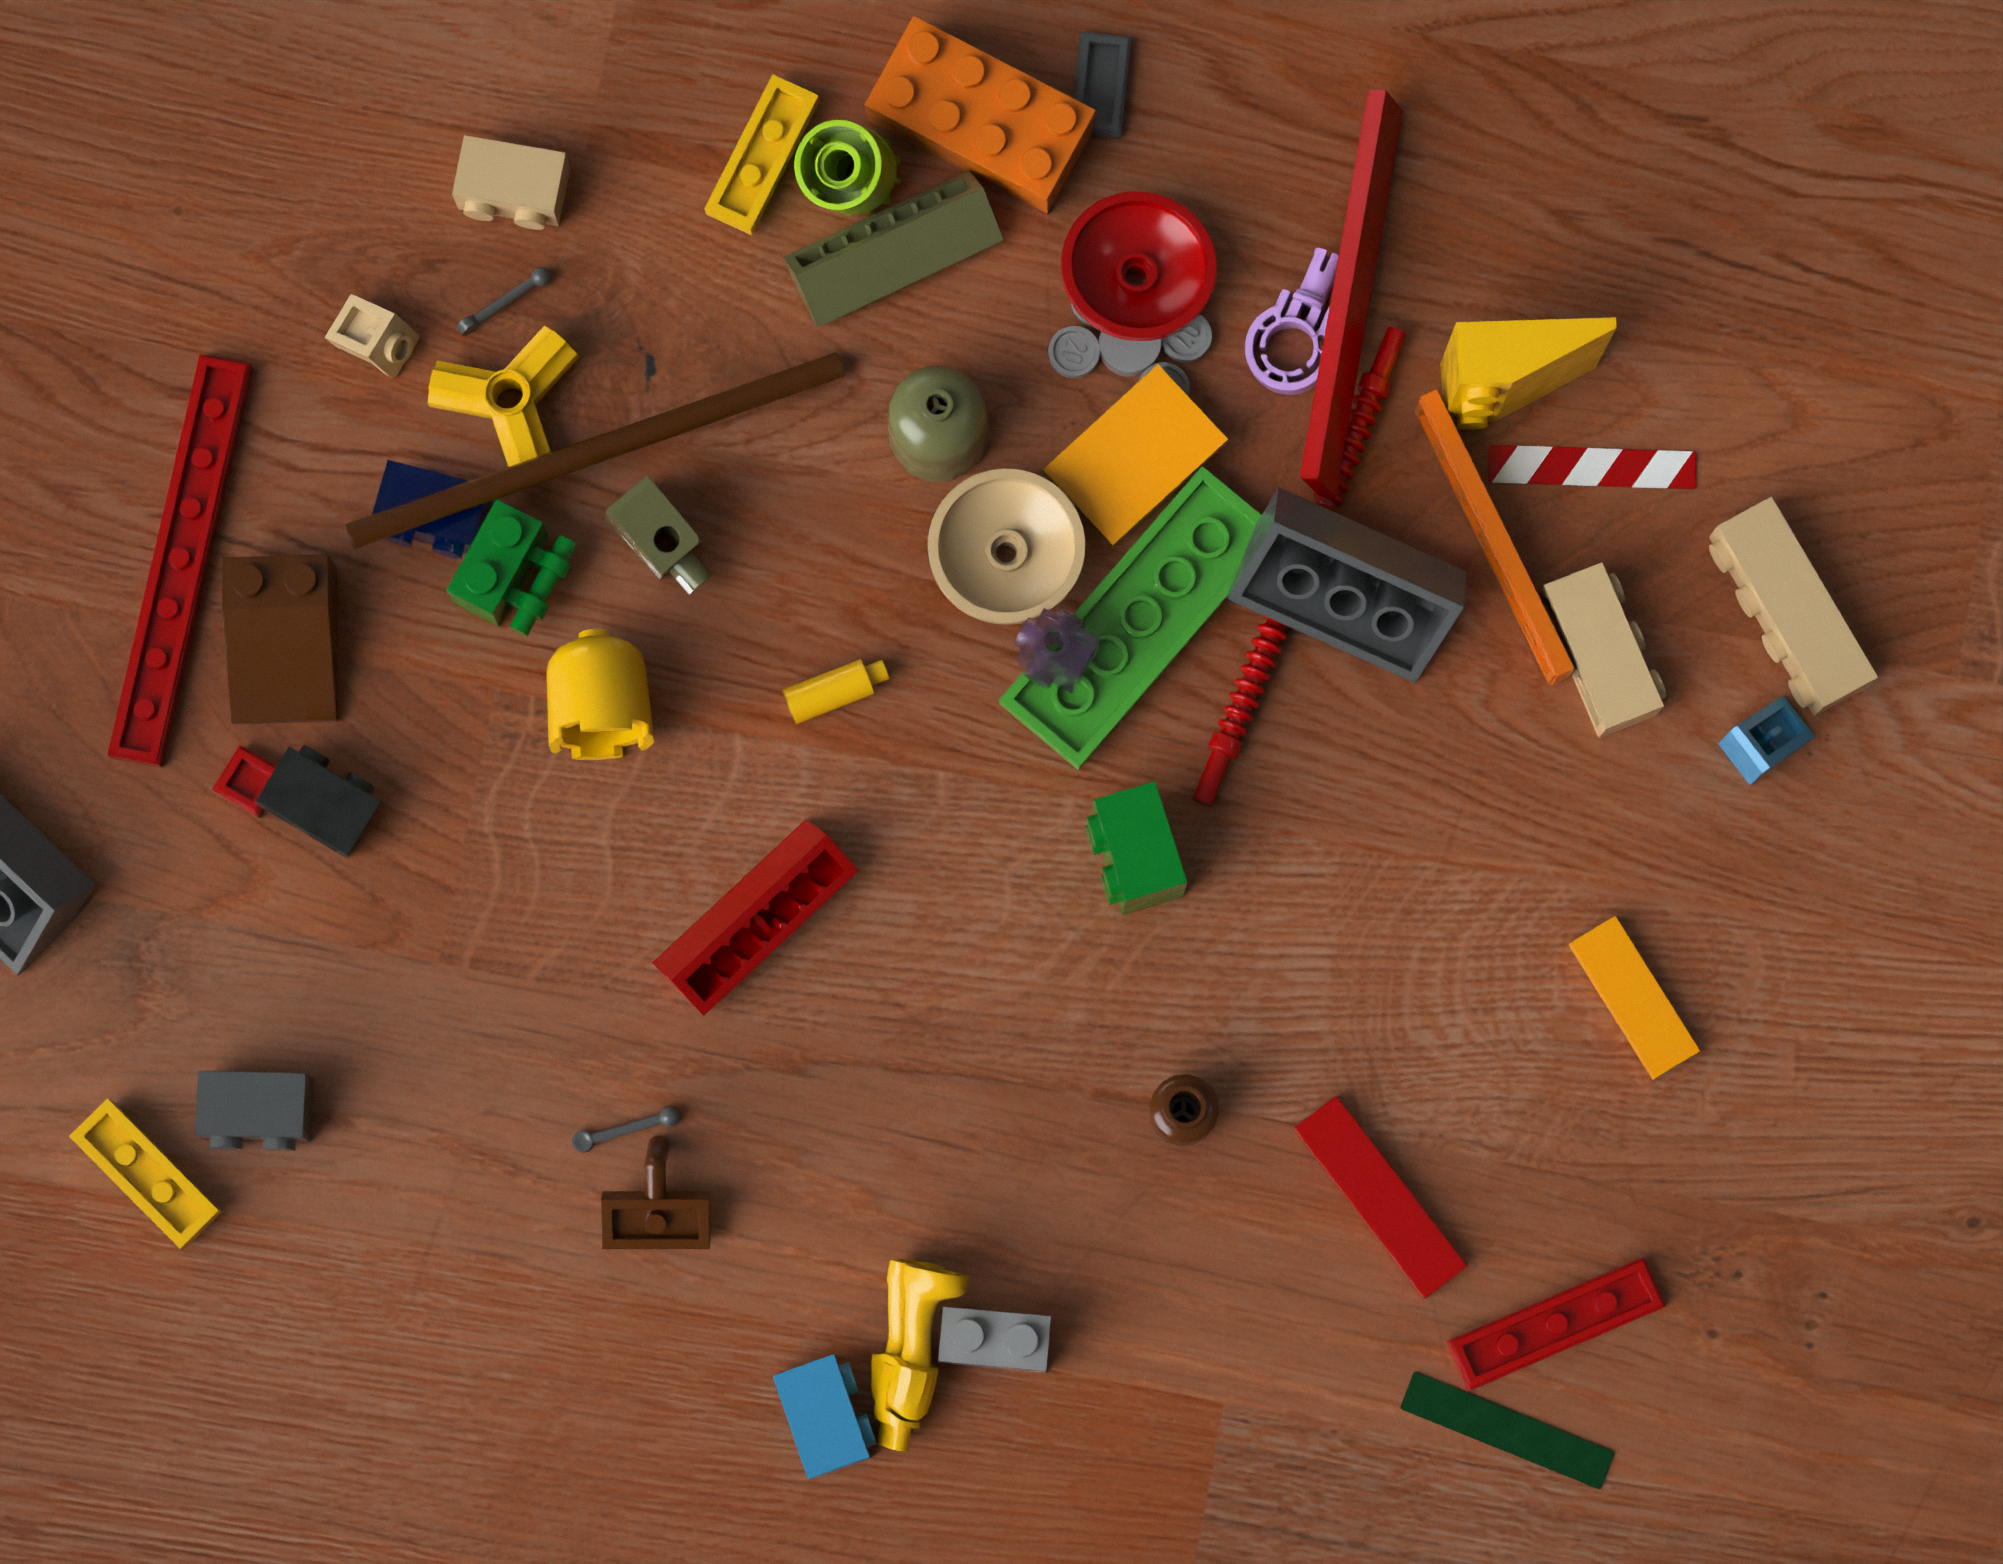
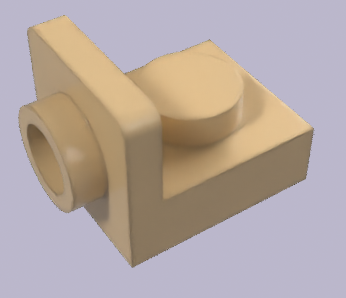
M351 294L324 338L335 347L372 363L385 375L396 378L405 362L410 358L420 336L395 313Z

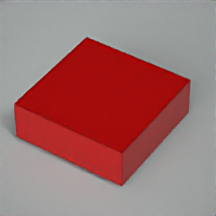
M239 745L212 790L260 819L265 810L256 805L255 801L277 766Z

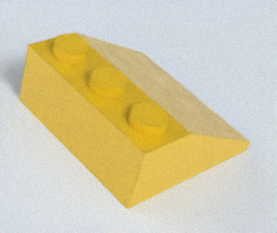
M1616 317L1456 322L1440 367L1442 401L1453 423L1457 424V429L1479 430L1488 427V422H1496L1596 369L1617 328Z

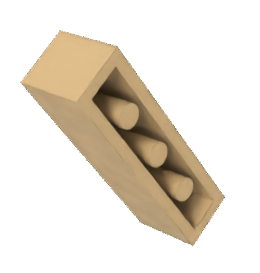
M1772 496L1715 528L1709 536L1713 543L1709 545L1710 554L1717 567L1723 573L1730 572L1739 588L1735 590L1739 605L1748 617L1755 616L1765 632L1762 635L1763 645L1774 662L1782 661L1792 678L1788 681L1789 689L1802 708L1808 706L1813 716H1816L1866 689L1878 678Z

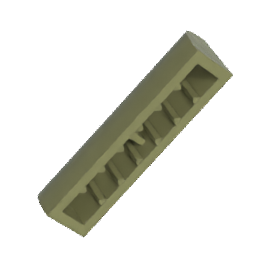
M968 170L786 255L783 259L811 318L818 328L1002 242L1004 239L984 188Z

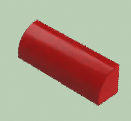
M805 819L656 958L652 964L700 1014L705 1016L848 882L858 870L826 833Z

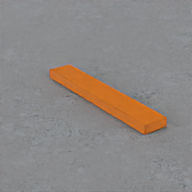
M1436 389L1420 396L1415 414L1548 684L1553 686L1568 679L1575 668L1438 390Z

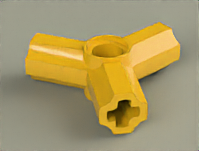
M544 325L508 366L497 372L437 360L430 378L427 403L432 408L492 419L507 465L510 467L551 452L536 404L579 359V356L561 336ZM507 389H517L523 393L521 401L512 408L498 406V396Z

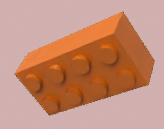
M915 16L909 22L864 104L869 122L965 172L969 170L973 176L1046 214H1049L1096 125L1095 109Z

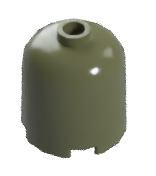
M926 366L911 372L895 388L888 406V444L895 458L905 467V470L910 475L928 482H949L954 480L956 476L968 472L975 464L977 465L982 460L989 444L987 404L979 386L964 372L949 366ZM938 399L944 401L947 406L939 405ZM932 401L934 407L929 411L927 406Z

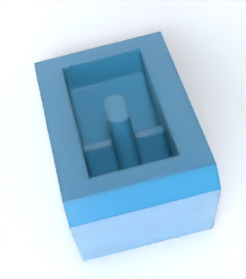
M1783 695L1735 726L1718 745L1749 785H1751L1816 736Z

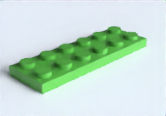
M1201 466L999 699V704L1079 771L1227 600L1229 590L1253 530L1262 515L1206 468Z

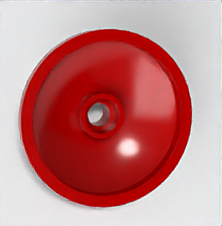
M1133 191L1118 193L1105 197L1088 207L1071 226L1065 238L1061 255L1063 286L1068 299L1076 311L1089 324L1101 332L1129 341L1162 339L1190 325L1207 305L1213 291L1217 273L1214 246L1208 232L1199 219L1178 202L1149 192ZM1133 273L1139 274L1144 279V283L1132 285L1127 281L1126 277Z

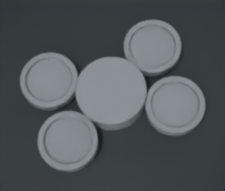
M1071 304V309L1076 318L1082 323L1092 326ZM1199 315L1181 331L1162 339L1129 341L1101 332L1098 343L1097 338L1088 329L1080 326H1068L1059 330L1052 337L1048 347V358L1051 366L1058 374L1071 379L1082 378L1090 374L1097 366L1099 357H1101L1105 366L1115 374L1124 377L1141 375L1139 381L1159 364L1189 396L1190 384L1185 372L1172 363H1156L1161 347L1168 357L1177 362H1195L1201 359L1209 350L1212 331L1207 320L1202 315Z

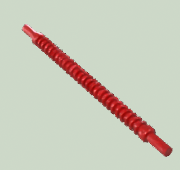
M1395 327L1387 328L1370 372L1363 373L1357 386L1360 395L1353 396V403L1356 407L1351 408L1336 497L1318 496L1313 491V495L1317 498V501L1313 503L1337 513L1334 510L1335 506L1343 505V499L1340 497V494L1347 493L1349 490L1345 481L1354 478L1355 474L1351 467L1360 464V460L1356 455L1357 453H1363L1366 449L1362 441L1371 437V433L1367 430L1368 426H1375L1377 423L1373 414L1382 411L1379 401L1387 399L1392 387L1388 379L1407 336L1404 331ZM1264 615L1266 623L1257 626V630L1261 635L1260 637L1252 638L1251 641L1255 649L1246 653V657L1250 660L1249 664H1244L1240 667L1244 676L1243 678L1235 679L1234 683L1238 690L1237 692L1229 693V698L1233 701L1232 705H1226L1223 708L1227 717L1226 719L1218 720V726L1221 727V730L1212 734L1208 744L1211 754L1192 798L1195 802L1207 807L1212 806L1230 760H1236L1240 754L1243 744L1239 738L1248 734V730L1244 725L1246 722H1253L1254 717L1250 714V711L1259 707V702L1255 700L1256 696L1264 695L1265 689L1261 684L1262 682L1270 681L1271 676L1267 673V670L1276 666V662L1272 659L1273 655L1281 654L1282 649L1278 646L1279 641H1286L1288 637L1284 629L1285 627L1289 628V626Z

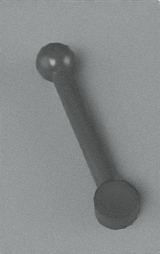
M540 266L535 268L529 279L477 314L467 316L461 320L457 328L463 336L472 333L479 327L480 323L534 287L548 285L551 280L550 271L546 267Z
M666 1106L661 1110L660 1114L593 1134L579 1131L573 1136L572 1145L577 1151L585 1153L590 1151L594 1144L660 1124L671 1127L679 1122L680 1112L674 1106Z

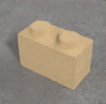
M464 135L452 191L457 208L463 210L465 216L481 221H492L494 216L512 218L516 225L528 229L542 230L545 224L559 227L570 173L567 155L565 152Z

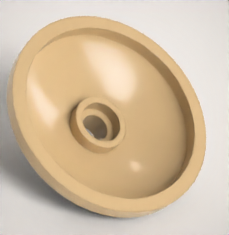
M993 469L964 480L942 500L934 514L929 529L928 557L932 574L940 590L958 609L971 617L988 623L1002 625L1021 624L1049 613L1071 593L1079 579L1084 563L1085 535L1076 508L1066 494L1055 484L1044 477L1025 470ZM1005 546L1013 548L1017 554L1015 559L1010 562L999 560L996 553L1000 548Z

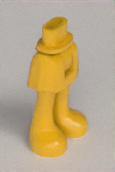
M902 1258L890 1259L887 1274L888 1341L885 1353L872 1354L871 1389L875 1402L874 1418L881 1421L877 1444L892 1450L906 1452L908 1451L911 1430L920 1429L921 1421L919 1419L928 1413L938 1375V1367L931 1363L933 1317L940 1301L957 1298L966 1293L969 1275L945 1270L943 1266Z

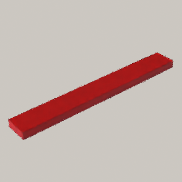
M1369 90V93H1367L1301 466V479L1318 496L1336 497L1401 127L1403 111L1387 90Z
M199 355L107 755L112 759L159 768L163 766L253 367L250 363Z

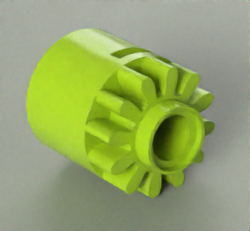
M830 120L815 126L804 136L796 151L794 160L795 176L804 195L816 205L848 216L860 214L873 215L875 208L882 203H891L890 193L893 186L901 184L900 177L896 176V166L900 164L901 160L900 157L894 155L890 147V141L877 132L851 121ZM854 160L853 173L847 178V167Z

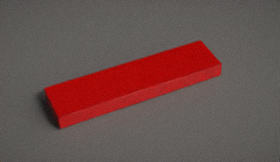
M1337 1096L1293 1128L1423 1300L1467 1267Z
M1643 1257L1451 1339L1446 1343L1467 1391H1471L1666 1306Z

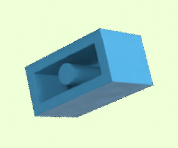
M832 1354L773 1375L805 1473L809 1480L871 1458L867 1447L875 1445L877 1442L867 1413L856 1416L850 1399V1395L859 1393L849 1362L839 1365L836 1356Z

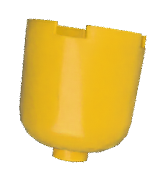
M588 629L580 632L577 639L565 643L554 652L547 666L548 740L552 753H558L561 751V747L571 749L572 759L605 760L623 757L622 747L638 743V747L641 751H644L654 743L647 670L642 653L635 645L621 638L610 636L608 630Z

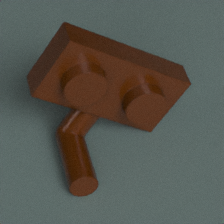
M657 1135L648 1142L644 1163L645 1191H603L601 1197L602 1249H710V1191H666V1162L669 1142L665 1137Z

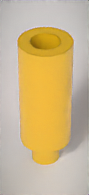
M858 659L782 690L796 724L873 695L872 686L888 680L889 675L883 660L864 666L862 660Z

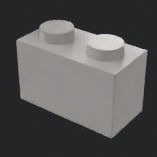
M943 1307L938 1362L939 1364L1046 1373L1051 1316Z

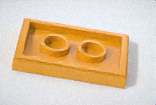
M1157 364L1049 463L1043 471L1106 540L1115 547L1192 477L1201 466H1204L1229 443V440Z

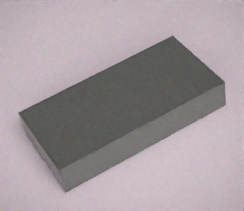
M1080 32L1073 98L1096 110V125L1093 128L1091 137L1120 139L1131 37Z

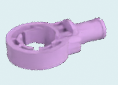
M1315 248L1312 261L1300 288L1293 294L1291 304V292L1282 289L1276 305L1262 312L1248 330L1245 340L1247 363L1259 383L1275 393L1297 395L1312 390L1316 387L1319 367L1309 377L1298 382L1289 383V380L1305 377L1302 369L1299 368L1291 372L1279 370L1269 363L1266 354L1260 355L1267 368L1266 371L1262 372L1257 366L1255 359L1257 339L1260 334H1263L1259 348L1261 351H1267L1268 341L1276 332L1291 328L1302 330L1311 337L1314 347L1312 357L1306 363L1307 368L1310 371L1315 368L1322 353L1319 342L1324 340L1330 308L1328 307L1326 312L1327 301L1333 290L1339 255L1333 252L1329 256L1327 255V250ZM1304 309L1310 311L1305 321L1300 319ZM1324 316L1323 321H1322V323H1321V325H1320V328H1319V330L1317 331V329H1318V327H1319V324H1320V322H1321V320H1322V317ZM1272 377H1277V378H1279V379H1282V381L1279 382V381L1273 380V379H1271V378H1272Z

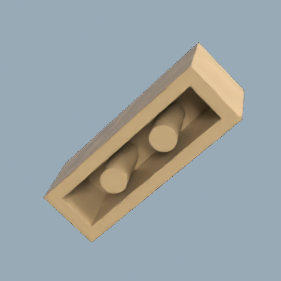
M1603 562L1545 584L1538 595L1575 668L1571 675L1598 738L1657 716L1664 707L1661 699L1666 698V690L1657 670H1648L1641 651L1646 649L1642 632L1635 621L1629 623L1621 607V603L1625 602V595L1615 573L1608 575Z

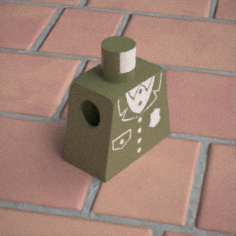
M648 475L607 509L604 519L659 580L670 572L690 595L713 575L694 553L702 540ZM660 534H668L676 542V548L671 552H662L654 543V538Z

